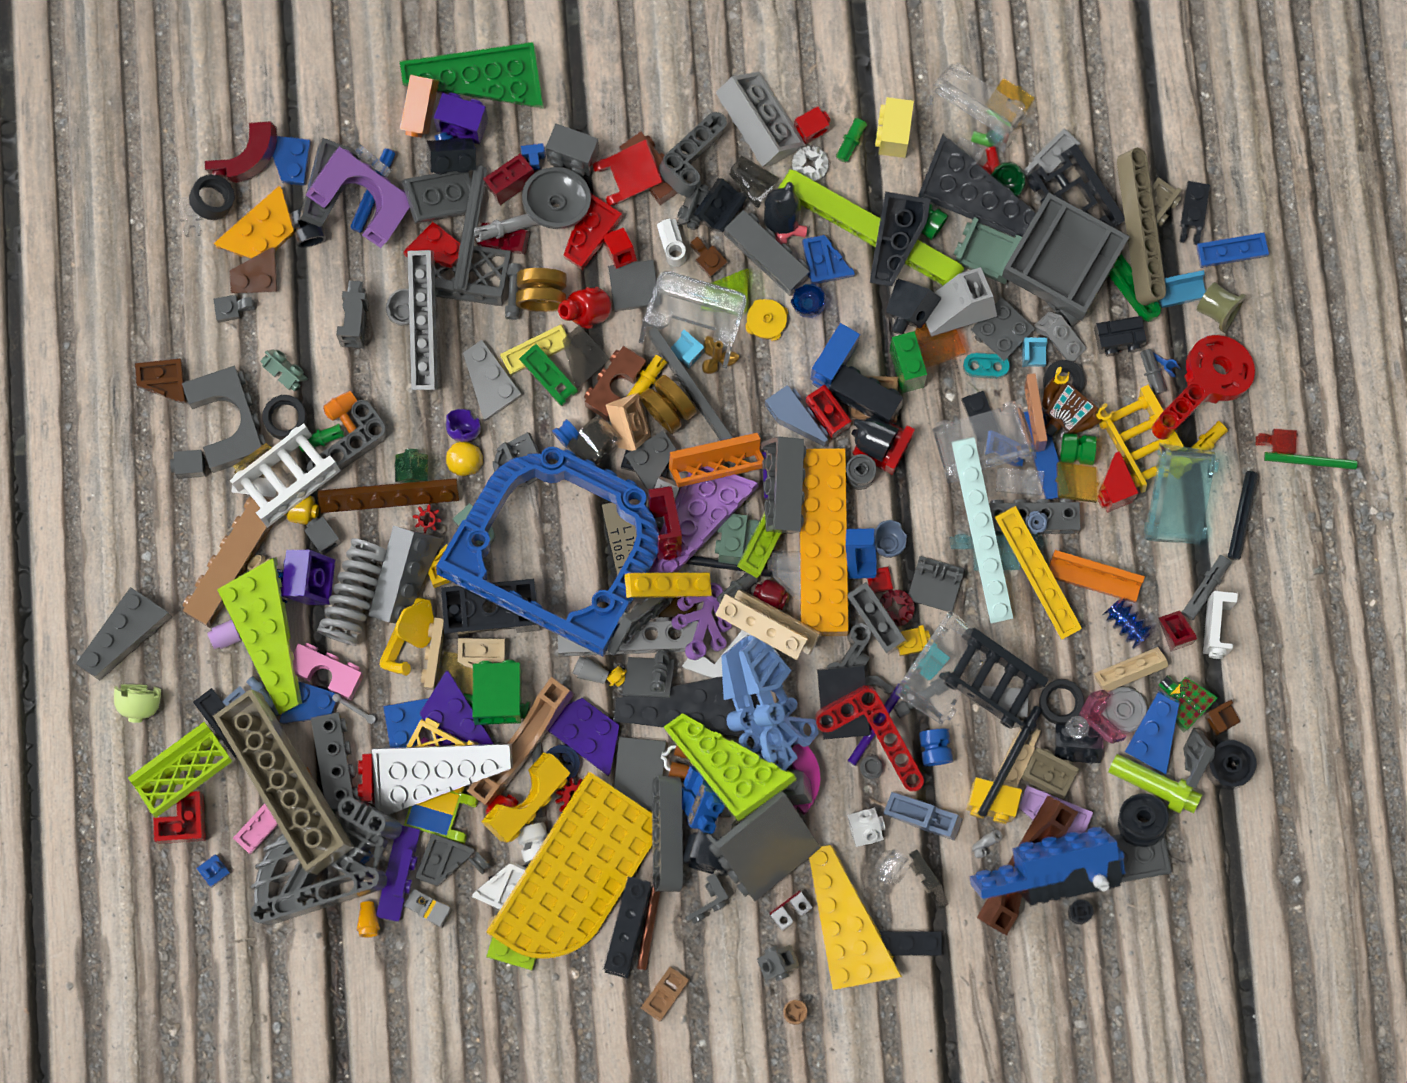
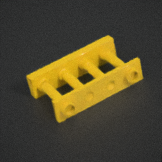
M1149 385L1140 388L1137 401L1115 411L1110 419L1099 423L1102 430L1106 429L1117 451H1120L1135 487H1138L1141 493L1146 492V480L1173 467H1180L1182 473L1191 470L1192 460L1176 432L1168 439H1158L1129 453L1124 444V441L1151 429L1154 422L1163 412ZM1140 409L1147 410L1150 415L1149 420L1120 434L1118 433L1113 422ZM1163 447L1170 450L1172 454L1170 459L1143 472H1140L1135 463L1136 460Z

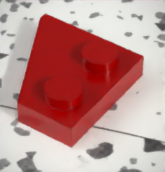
M432 222L403 253L404 256L408 257V251L432 250L434 251V263L452 268L458 260L460 243L436 223Z

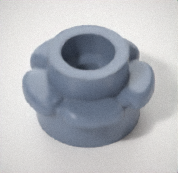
M1032 511L1026 517L1025 524L1029 532L1037 534L1046 530L1048 519L1044 513Z

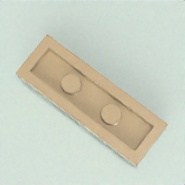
M435 618L434 623L429 625L428 637H432L431 645L426 646L425 660H428L427 669H423L421 683H425L424 687L427 690H434L437 683L444 638V622L441 618Z
M1156 647L1094 673V676L1103 692L1106 693L1169 666L1163 653Z

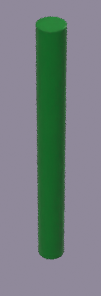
M1264 452V461L1357 469L1356 460Z

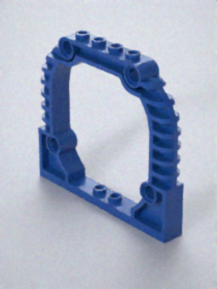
M548 447L541 454H527V456L513 458L500 466L492 474L467 518L461 522L437 563L436 571L437 575L598 655L604 656L620 625L618 620L625 612L628 613L634 599L627 598L625 574L648 573L658 554L659 531L651 511L646 506V494L635 482L628 479L625 481L617 477L611 470L606 469L604 471L598 468L594 462L576 457L570 450L565 449L563 451L557 447ZM550 459H555L558 461L556 464L552 465L547 463V461ZM535 477L548 483H558L565 479L616 504L619 516L635 526L636 540L633 549L608 591L600 590L596 592L592 597L590 606L570 612L566 620L544 610L537 602H528L514 591L507 592L487 582V571L482 559L489 554L491 549L488 532L509 495L518 485ZM632 499H637L640 501V503L637 505H633L629 503V501ZM475 541L484 542V544L480 547H476L473 545ZM600 602H607L609 604L607 608H600L597 605Z

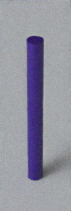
M899 683L884 704L889 714L906 689ZM878 713V715L874 719V722H883L885 719V715L883 713ZM871 725L869 727L870 736H863L847 760L853 766L857 764L876 735Z

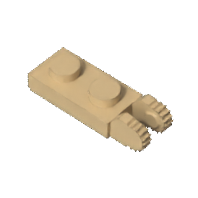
M1019 729L1016 738H1013L1010 747L1004 757V760L999 768V771L1002 765L1004 764L1011 748L1013 747L1019 733L1021 732V729ZM1036 729L1031 736L1029 745L1024 744L1003 785L1017 788L1033 754L1034 745L1041 730Z

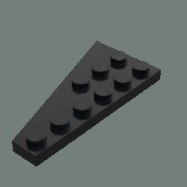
M942 134L918 197L931 199L930 203L972 220L975 217L979 223L1016 237V235L1023 237L1037 212L947 135Z
M723 677L673 686L670 690V697L623 696L616 698L614 722L664 727L683 713L703 724L710 731L721 735L740 737L745 733V731L734 732L727 725L728 714L735 711L736 708L732 698L724 700ZM751 694L750 696L756 709L758 697L757 694Z

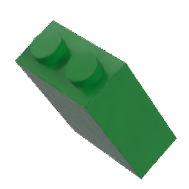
M915 331L892 337L889 352L896 376L898 377L901 393L924 388L927 372Z
M505 660L502 663L480 661L479 664H473L472 717L475 725L522 723V669L520 662L514 660Z

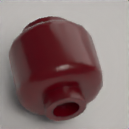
M770 579L764 580L762 585L758 583L753 593L754 597L778 610H783L789 595L783 584Z

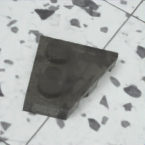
M917 849L909 853L912 861L909 866L915 876L919 875L923 880L921 884L928 894L931 893L940 909L947 906L948 902L941 883Z

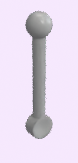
M339 693L333 695L334 702H340L366 718L369 724L375 722L374 715L366 714L344 700Z

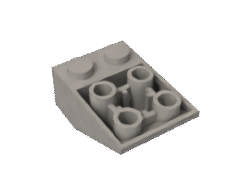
M981 267L958 274L937 290L935 294L941 300L925 323L930 335L934 336L996 317L994 297Z

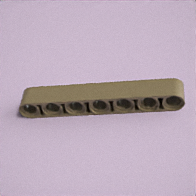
M1136 147L1118 156L1117 169L1126 232L1129 236L1128 247L1135 296L1141 305L1146 306L1163 299L1166 295V287L1147 156L1144 150Z

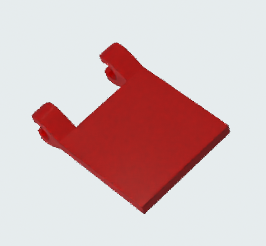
M643 140L592 164L595 172H603L608 168L612 170L620 192L606 197L608 205H617L663 182L647 140Z

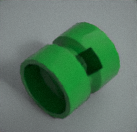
M930 204L929 217L921 233L930 240H933L944 226L948 215L939 209L933 210V205Z
M1063 433L1060 462L1074 464L1075 461H1079L1081 465L1093 466L1097 437L1083 435L1081 438H1078L1077 434Z

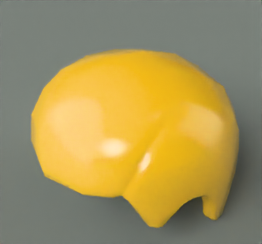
M457 442L447 451L446 464L448 469L458 476L476 474L483 465V455L480 449L472 443Z

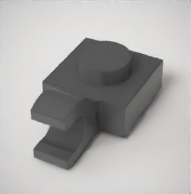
M236 295L213 298L216 321L218 323L241 319L240 312L255 310V303L252 297L243 298L239 301Z

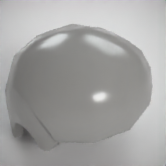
M409 289L396 290L390 295L386 303L388 318L392 323L400 326L410 325Z

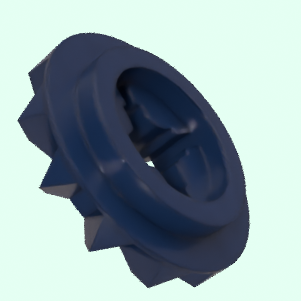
M557 745L546 752L552 754L558 761L560 754H562L564 762L571 763V765L564 766L570 772L566 778L567 781H570V778H574L578 774L580 760L577 753L571 747Z

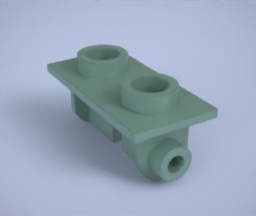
M273 349L264 352L267 355L260 361L263 364L262 367L274 377L279 372H282L278 381L289 391H297L300 387L298 382L308 379L303 375L304 371L299 366L287 361V356L280 350Z

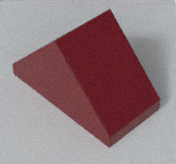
M1180 610L1158 618L1171 652L1192 645L1197 640L1196 634Z

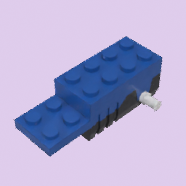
M1094 827L1088 829V832L1080 834L1078 832L1067 833L1062 838L1048 837L1042 839V842L1021 843L1019 847L1012 848L1015 862L1014 867L1012 865H1004L999 867V870L991 872L989 870H982L976 872V875L969 877L971 886L982 899L1020 891V894L1028 904L1034 906L1038 905V903H1048L1050 900L1057 901L1061 900V898L1066 899L1121 887V881L1125 875L1124 855L1122 850L1117 847V841L1104 828Z

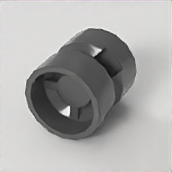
M863 454L850 458L846 466V482L855 490H864L872 485L876 474V465L872 458Z

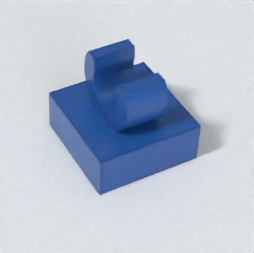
M216 854L196 868L211 888L231 874Z

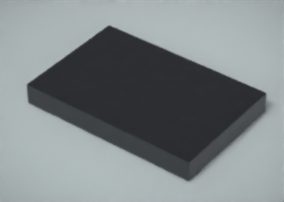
M864 665L817 669L820 709L865 686ZM864 693L861 698V700L865 703H867L866 693ZM848 703L841 707V712L844 714H849L853 710V705ZM865 714L831 732L822 731L823 740L870 736L869 722ZM823 715L821 717V724L829 725L833 720L832 716Z

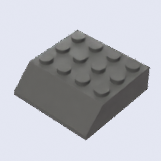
M1048 193L1006 264L1002 277L1083 321L1116 264L1129 236Z

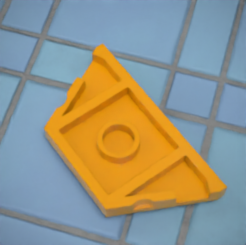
M280 186L275 188L215 241L214 245L218 249H225L233 252L235 255L250 259L272 247H275L276 251L294 235L282 188Z

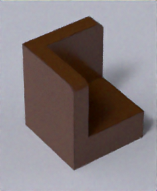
M1232 699L1205 715L1216 736L1240 723V719L1231 706L1234 704Z

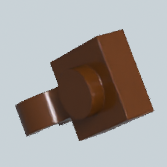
M698 237L690 242L691 248L699 255L695 262L709 278H712L727 265L726 259L713 245L707 249Z

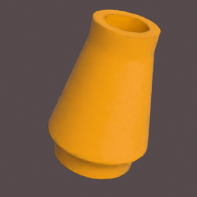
M361 902L356 931L363 938L378 936L380 926L374 902Z

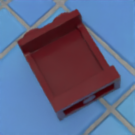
M672 486L649 489L648 509L654 518L664 517L667 534L658 535V559L674 560L681 556L682 533Z

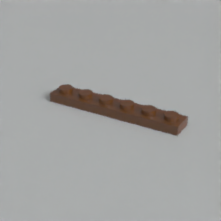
M457 478L318 490V500L321 513L455 502L459 501Z

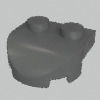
M527 432L508 443L504 442L497 448L495 460L493 461L494 472L513 458L527 456V454H540L531 433ZM536 477L532 478L518 485L517 487L527 486L539 479Z

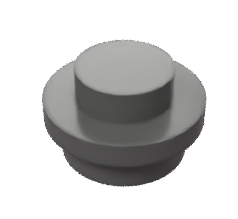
M876 756L865 757L860 764L861 774L867 779L878 778L883 772L882 761Z

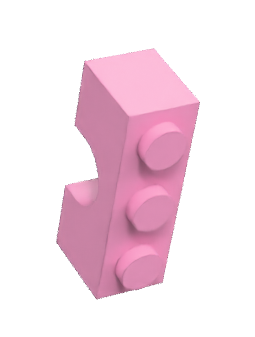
M298 643L293 653L295 675L310 682L317 670L327 669L332 673V681L328 689L352 701L363 678V674L359 672L360 667L350 662L344 665L338 662L339 658L327 652L326 655H322L317 652V647L305 643L304 646Z

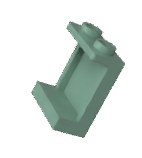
M974 217L972 223L967 222L962 235L966 237L963 244L958 242L953 254L957 256L956 262L970 270L981 267L984 276L1006 284L1007 279L1002 277L1004 268L1022 237L1016 235L1013 238L979 223L978 219Z

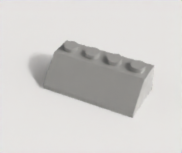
M759 71L732 76L716 91L721 104L728 111L733 123L740 130L745 142L750 146L762 167L776 164L806 146Z

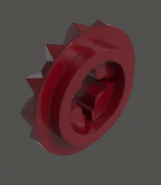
M890 590L881 596L880 602L886 610L892 607V599L898 605H905L899 609V618H897L893 611H887L896 626L900 627L911 620L914 614V603L912 598L904 591Z

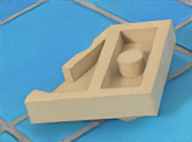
M458 638V662L472 669L473 664H479L480 661L502 663L505 661V639Z

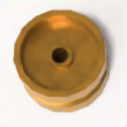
M527 268L518 271L517 287L521 288V290L516 292V306L520 309L535 312L558 311L559 304L566 300V294L562 290L567 287V274L550 268Z
M662 375L655 381L657 392L647 388L639 395V398L652 417L666 431L673 434L681 427L679 417L689 420L697 411L678 385L668 376Z

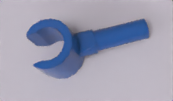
M1153 352L1155 360L1164 366L1165 371L1171 377H1175L1171 369L1178 367L1181 370L1178 363L1173 359H1163Z

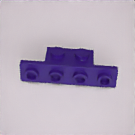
M402 826L401 834L393 841L386 871L387 883L382 889L376 914L378 918L396 922L400 921L405 895L410 893L412 880L409 879L411 870L415 871L418 857L415 856L420 835L419 829Z

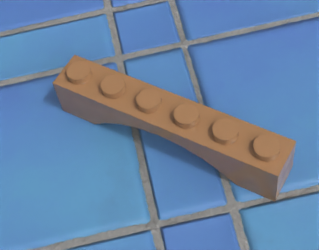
M551 677L537 695L524 721L507 743L512 744L513 768L473 782L467 792L486 806H489L498 795L502 794L575 694Z

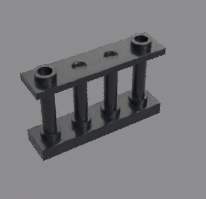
M966 629L962 638L967 641L968 647L954 671L942 672L938 677L944 680V684L952 690L957 689L999 718L1003 726L1009 729L1022 727L1024 722L1016 717L1031 690L1044 688L1049 679L978 629ZM980 650L986 654L985 657L987 659L970 686L960 677L974 653ZM999 663L1005 667V673L989 699L979 690L994 664ZM1013 676H1018L1023 680L1022 683L1024 685L1011 708L1007 711L999 706L998 702Z
M628 876L603 967L604 973L628 979L652 886H650L651 882Z

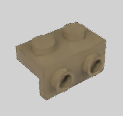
M1158 177L1151 186L1156 224L1161 227L1169 217L1166 214L1170 208L1175 209L1182 200L1180 197L1182 189L1178 187L1176 190Z
M1036 748L1021 779L1063 800L1079 768L1075 767L1068 760H1062L1054 756L1047 749Z

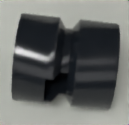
M302 208L289 215L292 228L297 230L294 235L298 247H312L326 240L323 226L319 227L299 219Z

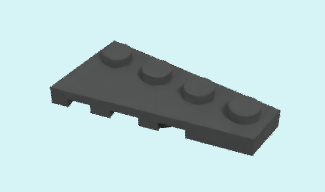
M322 138L317 149L307 192L339 146L350 151L359 161L364 156V153ZM346 184L340 186L325 208L305 195L299 219L321 227Z

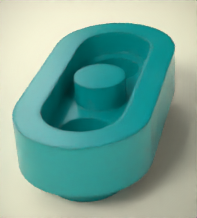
M971 353L964 360L963 370L968 376L974 378L1000 379L1008 373L1009 361L1008 359L1003 361L997 354ZM976 363L979 368L973 370L970 365ZM998 364L1001 366V370L996 371L993 366Z

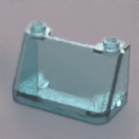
M1159 443L1157 471L1150 510L1147 515L1148 522H1145L1144 538L1154 542L1200 544V541L1206 538L1207 527L1204 526L1213 473L1218 472L1219 459H1216V454L1212 451Z

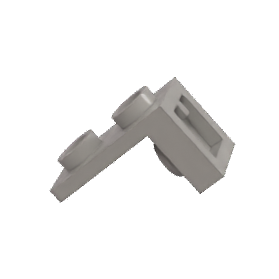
M1048 312L1033 326L1038 334L1049 337L1065 360L1073 362L1086 350L1084 344L1061 315Z

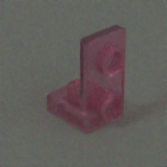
M1105 689L1090 693L1079 716L1085 720L1088 726L1100 733L1105 741L1111 744L1124 741L1126 735L1101 714L1106 710L1107 702L1111 695Z

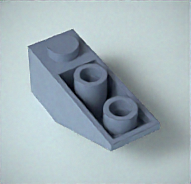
M787 385L765 400V407L779 425L824 447L827 445L828 433L822 425L818 427L814 422L815 416L810 408L803 407L800 402L802 398L796 389L791 390Z

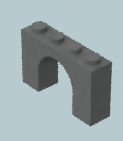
M235 365L182 383L188 404L192 410L217 401L230 402L240 410L241 421L237 431L225 440L203 447L209 467L213 473L240 463L242 464L249 455L253 458H259L261 456L256 455L263 454L255 453L259 448L262 450L267 448L265 447L264 435H259L256 428L260 426L257 414H252L249 407L253 405L250 393H245L242 386L246 384L243 372H238Z

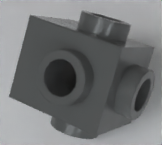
M777 945L764 950L765 955L757 958L765 981L775 978L776 982L789 977L788 972L800 967L791 945L779 949Z

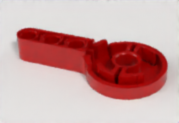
M1209 335L1200 339L1193 346L1186 359L1187 373L1185 379L1187 387L1160 414L1152 425V433L1155 437L1161 440L1168 439L1203 402L1216 404L1218 401L1235 400L1248 390L1255 377V366L1251 355L1243 345L1227 336ZM1213 364L1222 366L1226 374L1218 373L1214 369Z

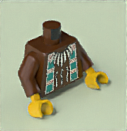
M1062 367L1057 368L1055 377L1051 379L1043 392L1042 406L1044 410L1042 413L1050 419L1045 425L1047 435L1053 438L1060 429L1066 433L1073 432L1077 434L1092 429L1103 420L1111 418L1114 411L1109 414L1103 411L1108 404H1103L1099 411H1097L1098 407L1067 382L1070 372L1066 376H1060Z

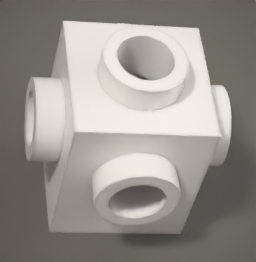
M875 808L847 815L856 847L883 840L882 830H885L883 817L877 816Z

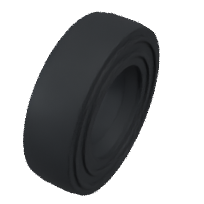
M1059 360L1047 368L1043 377L1044 388L1055 377L1057 368L1062 367L1061 373L1070 372L1073 379L1072 386L1080 393L1082 392L1085 385V377L1082 369L1076 363L1069 360Z

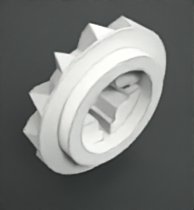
M808 145L807 147L800 148L794 155L792 167L793 170L816 181L826 174L829 161L826 153L820 150L819 147ZM806 157L810 160L817 159L814 162L815 169L811 166L804 167L807 162Z

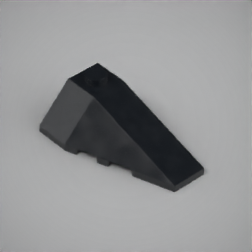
M885 191L870 283L893 286L927 223L931 199Z

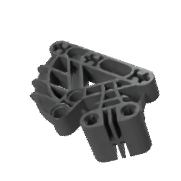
M350 797L341 800L338 806V812L341 817L338 821L354 848L330 864L332 867L343 872L344 875L313 884L318 874L306 872L300 861L297 862L293 871L282 874L287 862L298 859L282 833L273 844L263 848L266 854L262 862L255 865V868L259 870L255 883L250 886L251 890H254V905L250 911L252 920L264 925H273L383 889L387 883V876L382 870H378L379 859L382 858L383 848L387 846V839H396L401 834L402 826L400 822L362 801ZM372 847H375L374 855L369 852ZM373 855L375 858L373 868L360 862L364 856L371 857ZM353 880L354 887L350 892L328 899L327 891L329 888ZM287 881L282 892L277 896L279 883Z

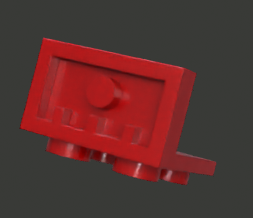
M891 423L892 426L899 429V432L883 462L872 458L877 468L891 475L894 474L914 436L915 429L908 425L905 429H902ZM856 446L852 453L854 456L859 454L867 455Z

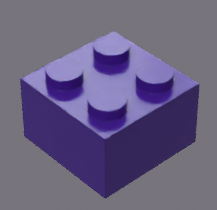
M442 93L434 115V122L437 132H447L448 135H453V137L458 139L472 138L473 143L480 145L488 123L486 106L478 100L471 99L467 101L455 93Z
M286 550L281 596L306 605H330L329 597L332 594L336 559L311 550Z

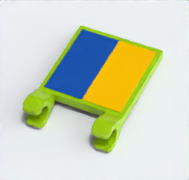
M453 791L410 806L404 826L416 828L420 831L463 844L466 842L467 835L452 830L460 803L475 808L478 804V799L471 795L458 794Z

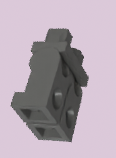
M349 281L348 291H342V305L345 313L344 326H337L336 336L341 347L364 349L367 319L365 311H369V302L365 288H363V282Z

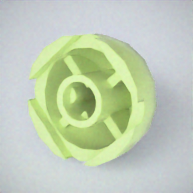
M122 684L121 689L117 686L114 687L115 708L122 716L128 717L129 722L141 723L143 718L151 717L159 708L161 689L154 687L153 691L147 690V685Z

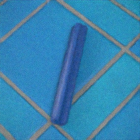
M387 148L383 150L375 168V172L380 176H387L395 157L394 151ZM367 189L350 225L352 230L360 233L363 231L375 203L374 197Z

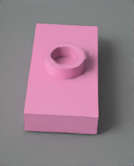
M266 804L233 837L249 854H252L278 826Z

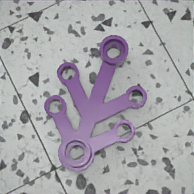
M711 583L712 596L681 597L677 602L678 607L682 611H687L693 604L704 602L701 610L685 615L678 614L671 621L672 626L677 630L683 629L689 623L698 621L693 640L685 648V654L691 660H699L706 654V646L703 643L706 628H708L712 636L710 645L714 651L718 652L726 647V640L721 636L720 632L728 631L731 629L732 624L720 617L715 622L711 614L712 609H714L715 613L717 612L720 604L716 598L723 592L722 587L717 583Z

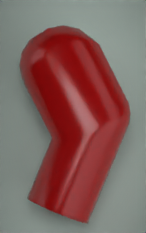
M996 147L985 149L987 162L983 167L991 174L994 168L1000 164Z

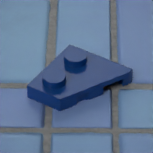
M825 235L802 239L811 285L854 277V270L849 268L842 259L841 254L832 247L831 242Z
M428 698L383 706L390 748L407 747L422 719L419 713Z

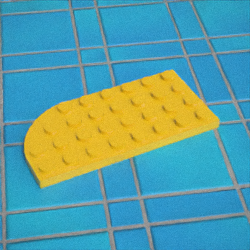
M588 772L486 933L513 951L532 958L560 957L585 945L598 932L625 889L628 876L632 877L651 848L652 813L593 773Z

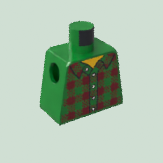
M1167 675L1158 685L1168 696L1180 702L1176 724L1183 733L1217 699L1215 695L1187 677L1177 684Z

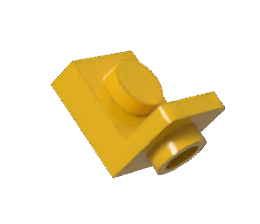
M923 625L915 629L901 631L907 643L898 648L899 656L926 651L928 644H931L929 631H925Z

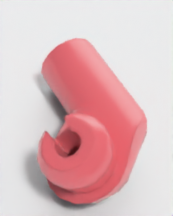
M799 225L797 229L787 234L775 233V240L782 245L783 243L786 244L788 238L792 235L806 238L808 226Z

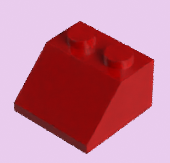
M1120 451L1114 454L1099 488V495H1097L1101 508L1105 507L1107 513L1133 503L1138 495V491Z

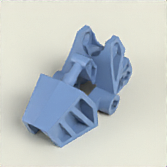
M749 635L742 638L721 656L724 700L732 698L736 708L735 711L728 714L727 725L734 732L745 731L739 738V745L754 753L756 752L761 759L769 763L775 764L778 761L779 764L776 765L785 771L798 758L790 746L800 744L803 747L809 746L819 734L816 720L788 717L797 708L796 699L788 698L782 688L783 682L791 672V669L769 644ZM771 691L775 692L779 699L777 703H774ZM751 694H757L760 705H756V709L754 708ZM805 723L811 727L810 736L805 735L803 731ZM749 736L754 740V747L752 749L747 745V738Z

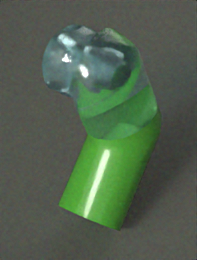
M994 126L986 134L974 131L971 142L992 147L1003 139L1004 129L1001 126Z

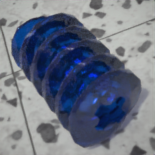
M1124 597L1116 601L1102 616L1109 614L1106 619L1107 622L1115 620L1113 629L1121 627L1120 636L1128 634L1126 643L1135 641L1132 646L1134 650L1151 635L1149 632L1152 626L1143 627L1145 618L1136 620L1139 612L1130 613L1133 606L1130 604L1124 607L1123 605L1126 601Z

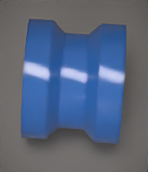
M567 419L563 421L560 428L552 430L555 437L565 448H568L574 439L578 440L581 437L576 428Z

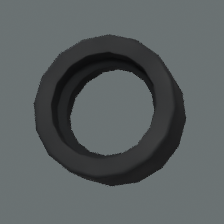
M208 174L200 177L194 183L189 194V203L193 211L207 220L223 218L230 211L235 200V193L231 184L218 175ZM202 188L217 190L224 198V205L221 207L207 205L199 195Z
M279 395L273 397L266 404L262 419L267 431L273 437L283 440L294 428L300 427L303 423L307 426L308 415L304 405L297 398L291 395ZM281 405L293 406L299 415L296 426L287 431L277 429L272 423V414Z
M1057 679L1050 682L1042 690L1039 697L1041 713L1049 722L1054 724L1066 725L1073 722L1081 714L1084 707V695L1080 687L1067 679ZM1066 689L1073 694L1075 707L1071 713L1059 716L1050 710L1048 697L1052 691Z

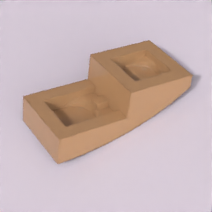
M670 966L641 1009L660 1022L689 979Z

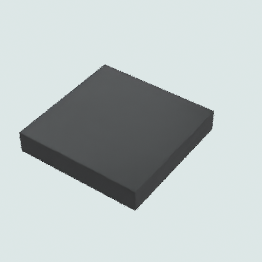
M653 260L633 262L617 269L614 265L608 266L614 312L660 306Z

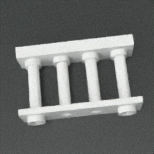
M304 423L300 427L291 430L287 437L244 470L238 471L234 478L230 480L238 492L245 488L259 505L260 510L256 514L267 528L341 471L331 456L323 459L307 439L312 435ZM298 446L302 447L316 465L308 473H304L289 455ZM280 460L285 463L297 478V481L287 488L271 470V467ZM262 474L279 493L270 502H267L252 483Z

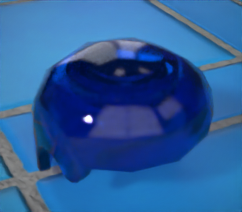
M804 284L795 289L790 301L797 314L804 318H814L824 310L827 297L819 286Z

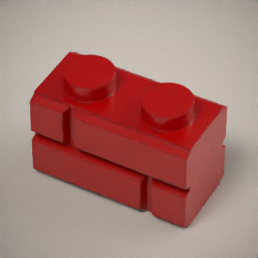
M826 385L821 386L806 397L805 403L819 423L826 429L831 439H834L851 427L852 421Z

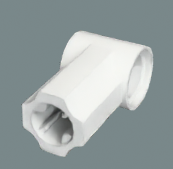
M676 219L663 220L657 224V228L665 251L666 261L672 267H680L686 261V250ZM676 250L682 253L679 257H672L670 255L672 251Z

